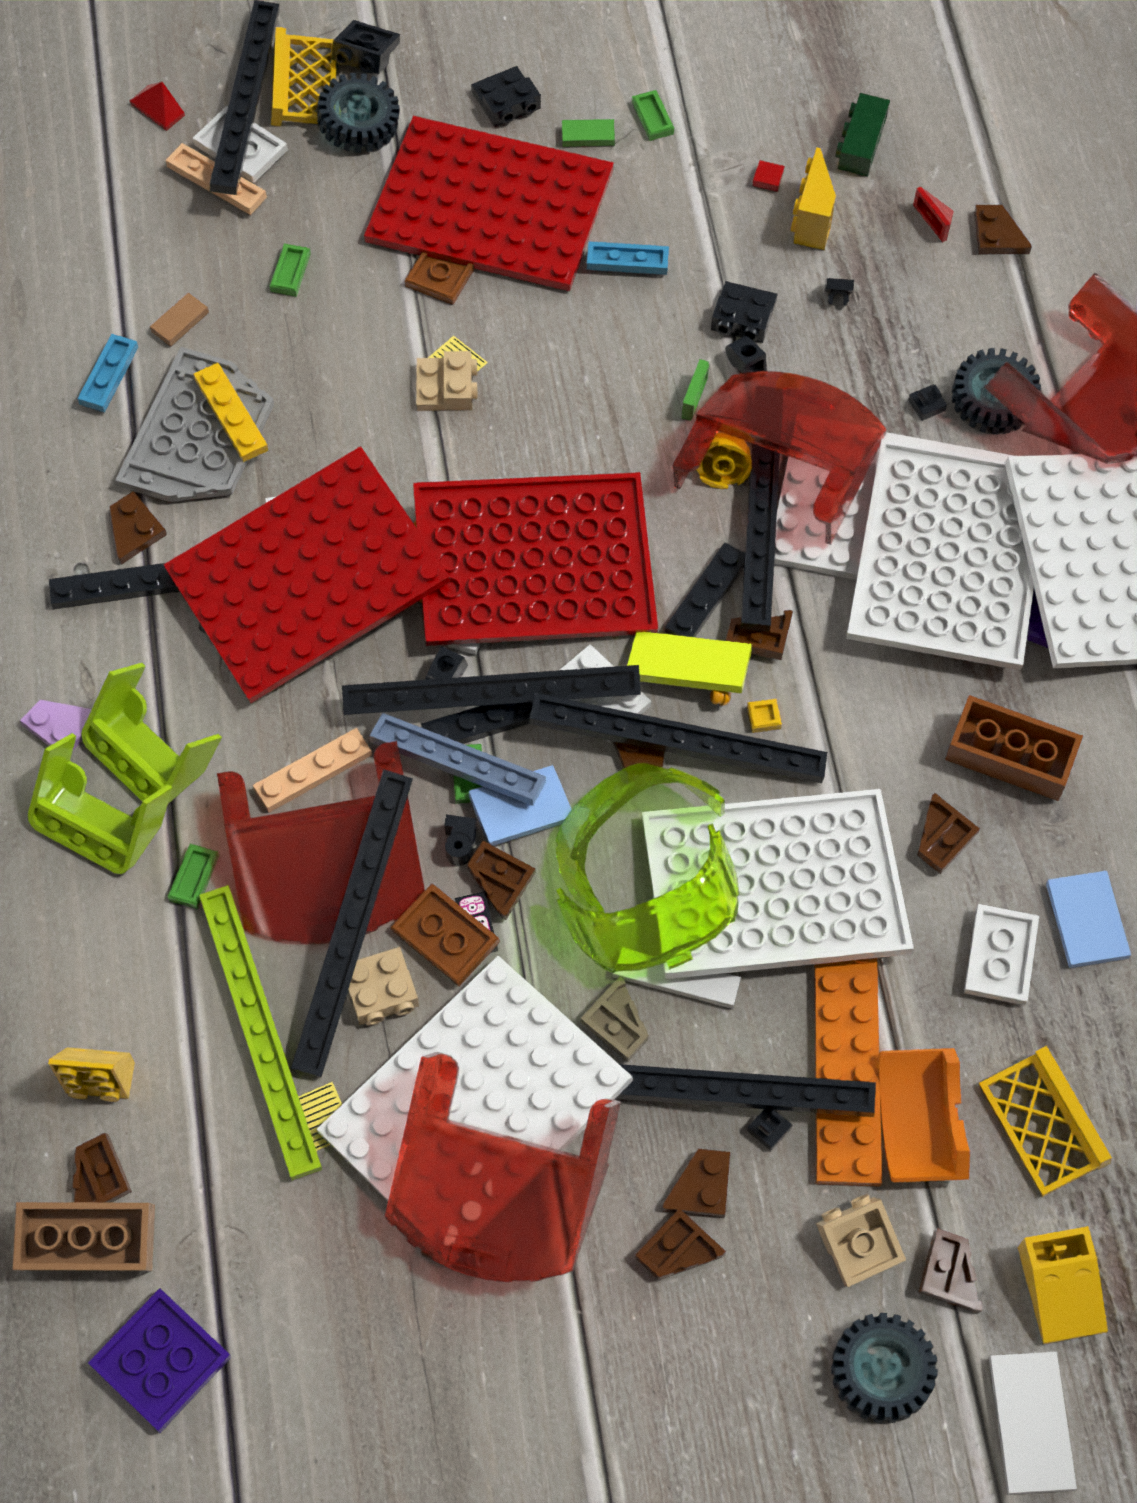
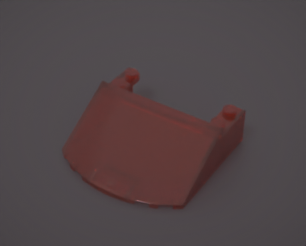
M1094 273L1068 304L1070 319L1079 322L1089 331L1092 339L1099 340L1103 344L1085 365L1051 400L1043 395L1008 362L998 370L985 388L1026 425L1021 431L1106 464L1120 463L1137 458V309L1099 274Z
M776 371L735 374L696 413V421L672 465L674 487L681 489L689 472L695 471L700 467L718 431L820 467L830 472L814 502L813 515L816 520L826 524L825 543L831 545L880 447L881 439H884L886 435V428L860 401L823 381L803 375Z
M397 741L381 744L374 753L378 783L383 769L403 775ZM233 771L217 773L224 827L244 931L254 935L257 933L272 938L273 941L282 942V940L297 941L306 945L330 943L375 796L251 818L243 777ZM408 797L366 934L378 930L379 926L393 919L394 921L399 919L425 891Z
M440 1052L422 1056L385 1218L392 1227L396 1226L408 1238L407 1242L413 1247H419L422 1251L432 1256V1260L468 1276L498 1282H533L561 1276L573 1271L609 1167L607 1161L621 1102L604 1098L592 1105L589 1111L580 1155H575L450 1120L449 1115L459 1076L458 1063L452 1056Z

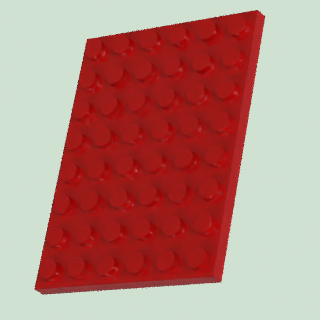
M413 115L364 234V239L366 243L416 255H421V253L425 252L428 257L449 261L448 258H450L451 262L466 266L468 263L474 265V269L570 291L612 176L614 162Z
M361 446L163 564L250 703L258 700L451 581L450 576Z
M640 472L413 483L416 528L451 579L449 583L422 599L425 646L636 635L638 632H658Z

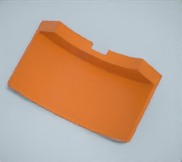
M955 1048L881 1051L879 1053L880 1109L885 1154L891 1181L969 1180L970 1149L966 1138L964 1121L959 1120L958 1108H955V1105L961 1104L960 1061Z

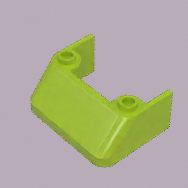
M138 663L109 671L81 733L82 741L85 747L141 801L167 784L172 786L169 804L205 772L222 737L219 734H215L188 743L179 756L143 722L147 712V704L144 697L135 688L146 666L143 663Z
M71 733L44 749L28 810V821L41 834L113 873L123 874L136 864L161 828L173 787L167 784L143 800L142 804L135 809L132 817L85 792L87 784L86 774L80 766L70 761L76 740V735Z

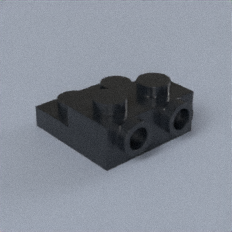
M353 20L333 40L331 60H335L342 66L360 68L364 73L380 74L389 64L390 53L400 44L401 34Z
M518 66L471 84L472 93L494 127L509 123L516 118L541 109V94L530 77H524Z
M725 281L712 316L711 330L723 335L729 334L741 338L748 336L753 341L763 343L778 294Z

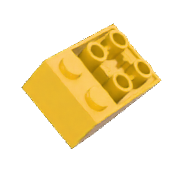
M816 147L814 157H808L805 169L807 174L805 178H802L799 194L802 195L795 201L794 217L790 231L795 232L794 244L825 250L831 229L836 194L821 148Z
M67 1047L49 1059L48 1064L68 1096L76 1099H87L88 1095L100 1096V1099L109 1102H117L119 1098L129 1099L135 1065L129 1052Z
M1089 1227L1024 1238L1017 1248L1043 1344L1107 1333L1108 1327L1098 1261Z

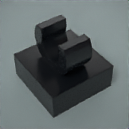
M827 278L825 280L824 292H830L827 298L828 304L832 305L833 297L838 294L843 297L842 303L843 306H846L849 301L847 293L853 292L854 280Z
M936 384L909 394L908 401L921 421L946 411L947 404Z
M764 1109L748 1126L747 1131L772 1151L792 1129L793 1125L776 1110Z

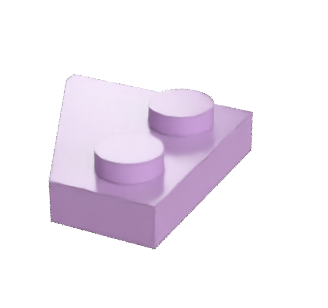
M39 700L20 722L23 727L48 746L73 733L76 735L74 750L82 742V729L91 709Z

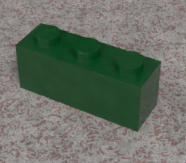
M860 93L857 103H851L848 118H851V121L844 124L842 138H845L844 143H838L835 157L839 158V170L868 177L887 119L889 99Z

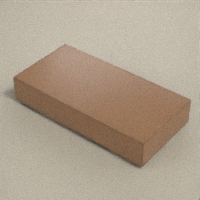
M187 293L150 326L151 332L171 347L209 313L208 307L190 293Z

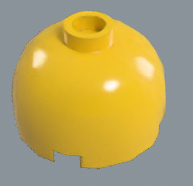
M717 432L708 436L699 445L695 459V468L700 474L699 478L710 487L728 489L729 486L727 484L737 483V486L742 484L749 477L752 469L749 446L741 437L730 432Z

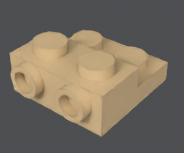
M444 351V358H417V411L472 410V399H478L477 382H472V376H477V359H472L471 351Z
M400 947L357 960L348 991L359 1025L365 1023L367 1025H375L382 1022L384 1017L393 1014L398 1016L411 1013L415 1007H419L418 997Z
M868 1194L853 1199L851 1201L852 1207L842 1212L840 1208L826 1211L821 1215L823 1220L816 1223L827 1252L832 1255L846 1287H850L906 1261L882 1200L875 1197L870 1198Z

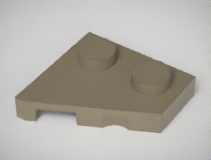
M621 976L581 1017L580 1023L627 1062L648 1041L649 1035L638 1016L636 1005L631 1000L626 983Z

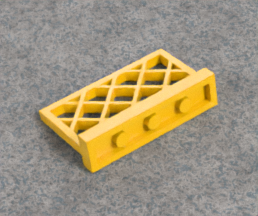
M276 27L273 56L272 126H281L282 121L318 124V116L314 110L318 108L319 94L315 90L326 84L330 86L328 81L333 78L336 79V61L331 60L334 39L286 34V28ZM290 44L301 45L305 50L297 54L290 48ZM320 47L331 48V52L323 57L317 49ZM311 54L318 61L309 65L303 58ZM298 63L304 70L296 74L290 67ZM322 65L330 71L324 77L316 71ZM308 74L317 80L310 86L302 79ZM297 83L304 90L295 94L289 87ZM308 94L316 100L310 106L302 100ZM295 103L303 109L299 113L288 112V108Z
M1047 1046L1035 1051L1034 1055L979 1083L981 1090L1042 1197L1111 1163L1112 1157ZM1033 1065L1039 1075L1036 1087L1018 1082L1021 1070ZM1015 1074L1014 1080L1007 1078ZM1041 1080L1047 1090L1039 1088ZM998 1082L1012 1085L1008 1101L995 1098L989 1087ZM1016 1087L1034 1092L1030 1108L1012 1103ZM1038 1093L1053 1099L1055 1105L1052 1114L1033 1109ZM998 1104L1006 1106L1004 1113ZM1010 1108L1028 1113L1024 1129L1009 1124L1007 1115ZM1057 1108L1061 1113L1062 1117L1055 1116ZM1032 1114L1050 1119L1046 1136L1027 1130ZM1054 1121L1068 1125L1071 1131L1068 1142L1049 1137ZM1014 1132L1022 1134L1020 1141ZM1025 1136L1044 1141L1040 1157L1025 1152L1022 1147ZM1073 1137H1075L1079 1146L1072 1144ZM1048 1142L1066 1147L1062 1164L1043 1158ZM1070 1149L1084 1153L1090 1164L1080 1169L1067 1166L1066 1162ZM1030 1160L1038 1162L1036 1170ZM1041 1164L1060 1169L1058 1180L1045 1186L1039 1177ZM1064 1170L1071 1172V1174L1062 1178Z

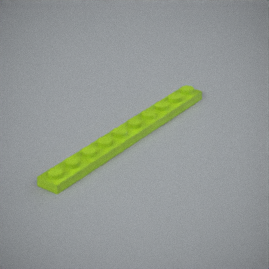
M229 885L200 894L199 896L291 1180L293 1181L321 1171L322 1166Z

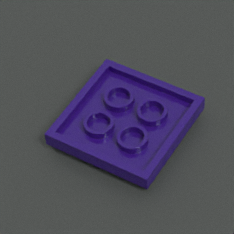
M159 1288L88 1364L161 1433L231 1359V1355Z

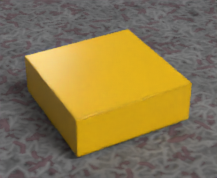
M777 699L747 702L752 733L781 729L782 723Z

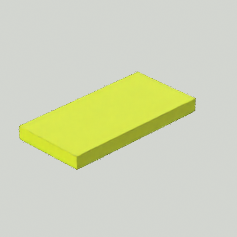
M638 632L635 635L627 666L639 665L640 682L742 693L752 652V644Z

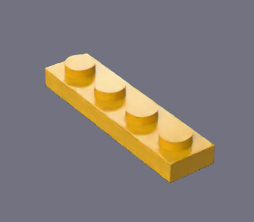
M216 363L193 373L197 385L242 461L245 462L269 451L266 441L220 364Z

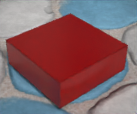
M759 160L752 186L778 192L785 166Z

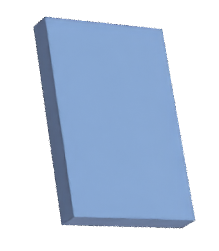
M553 765L533 771L546 776V783L533 806L486 787L469 791L470 801L487 843L492 846L574 821L573 811Z
M1107 871L1047 880L1046 886L1069 968L1130 958V949Z

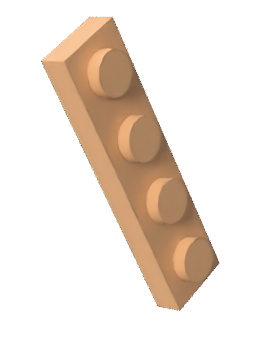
M181 143L166 159L167 167L210 191V180L215 162ZM242 177L237 195L211 192L249 215L267 198L265 190Z
M355 728L255 783L253 788L268 813L372 756V750L359 730Z

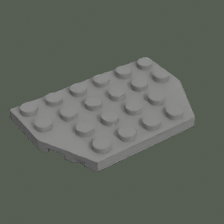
M180 347L115 479L116 485L168 502L232 495L248 460L243 462L197 385L193 373L219 363L260 433L274 406L273 398L265 391L260 390L251 378L248 379L233 362Z

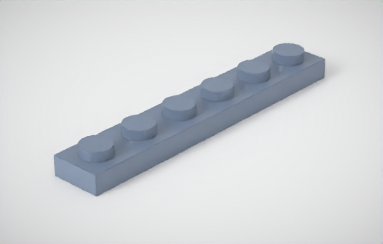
M382 713L369 735L371 743L532 806L546 783V776L385 713Z

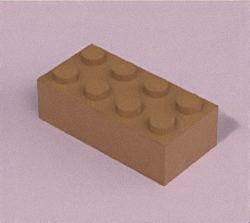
M16 1202L13 1270L152 1271L155 1204Z

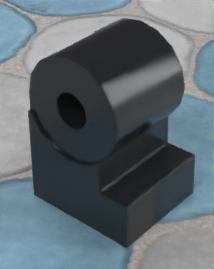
M743 336L725 347L727 358L734 367L740 370L741 378L747 384L767 373L766 353L748 336Z
M441 646L425 680L455 678L463 675L468 667L465 657Z
M446 814L444 828L445 835H449L445 842L446 857L453 865H465L471 860L477 831L476 818Z

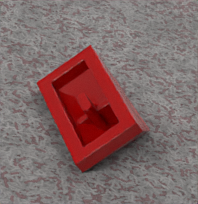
M163 81L147 85L129 100L133 107L166 131L185 116L184 111Z
M923 187L916 188L913 206L942 243L947 241L954 211Z

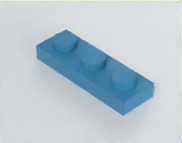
M589 241L587 270L667 275L669 246Z
M111 334L77 398L79 405L105 413L139 348L137 341Z

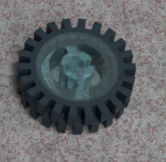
M350 73L349 80H347L345 74L339 76V82L335 78L330 80V86L326 84L323 87V92H320L317 111V122L320 125L321 133H326L325 138L329 142L334 139V146L338 148L344 143V150L350 151L351 146H356L355 153H361L362 146H365L366 152H372L373 144L377 150L382 148L383 142L387 145L391 137L394 138L396 134L400 105H398V97L394 96V90L392 88L387 89L386 82L382 81L377 85L378 78L372 76L371 80L367 81V74L361 73V79H356V73ZM347 107V112H342V110ZM370 113H374L375 116L370 118Z
M989 348L987 355H985L982 349L977 351L976 357L971 354L967 357L966 362L963 361L960 364L952 386L951 393L953 394L951 398L952 403H955L954 409L956 413L962 411L960 418L963 421L971 418L970 427L975 428L976 424L980 423L982 424L981 432L985 433L987 426L992 427L991 434H998L1000 428H1002L1003 434L1010 433L1011 427L1015 431L1020 429L1022 423L1026 425L1030 417L1033 416L1041 395L1039 374L1034 375L1036 369L1033 365L1026 368L1028 360L1025 357L1019 362L1016 361L1018 353L1014 351L1010 357L1005 356L1007 349L1001 348L999 355H995V348ZM996 395L999 396L997 402L995 401Z
M879 1313L877 1317L869 1314L861 1321L860 1319L854 1321L850 1328L847 1327L843 1332L831 1359L833 1360L831 1374L834 1376L832 1382L834 1388H838L840 1392L838 1396L841 1401L845 1400L849 1404L847 1408L850 1411H858L861 1413L860 1417L865 1420L868 1417L873 1418L875 1423H882L883 1420H888V1424L896 1423L898 1419L902 1418V1420H905L911 1414L918 1412L932 1393L936 1384L935 1379L938 1376V1369H936L937 1356L932 1353L934 1346L931 1341L927 1342L924 1338L926 1333L921 1328L917 1331L913 1327L915 1323L909 1319L907 1323L901 1321L902 1316L894 1314L893 1318L887 1317V1313ZM884 1346L900 1354L906 1367L901 1365L899 1356L893 1352L887 1366L888 1371L883 1378L881 1386H889L894 1381L899 1382L901 1386L892 1390H883L867 1381L862 1369L867 1370L870 1381L875 1384L881 1371L880 1365L887 1352V1349H881L875 1354H869V1349Z

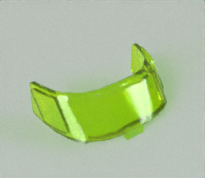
M648 763L628 766L601 781L575 804L559 827L555 842L558 845L556 847V855L559 863V872L574 899L584 905L601 924L606 920L604 908L596 898L585 871L588 843L597 830L634 796L655 784L680 783L721 817L725 814V800L718 795L721 793L718 789L693 775L672 767L666 769Z
M713 823L708 825L710 834L708 859L697 875L680 887L629 909L604 913L585 910L572 901L561 888L556 889L559 899H556V902L575 943L590 959L611 973L617 971H639L663 963H667L670 970L693 960L692 951L716 938L730 923L735 922L739 905L737 873L721 831H716Z

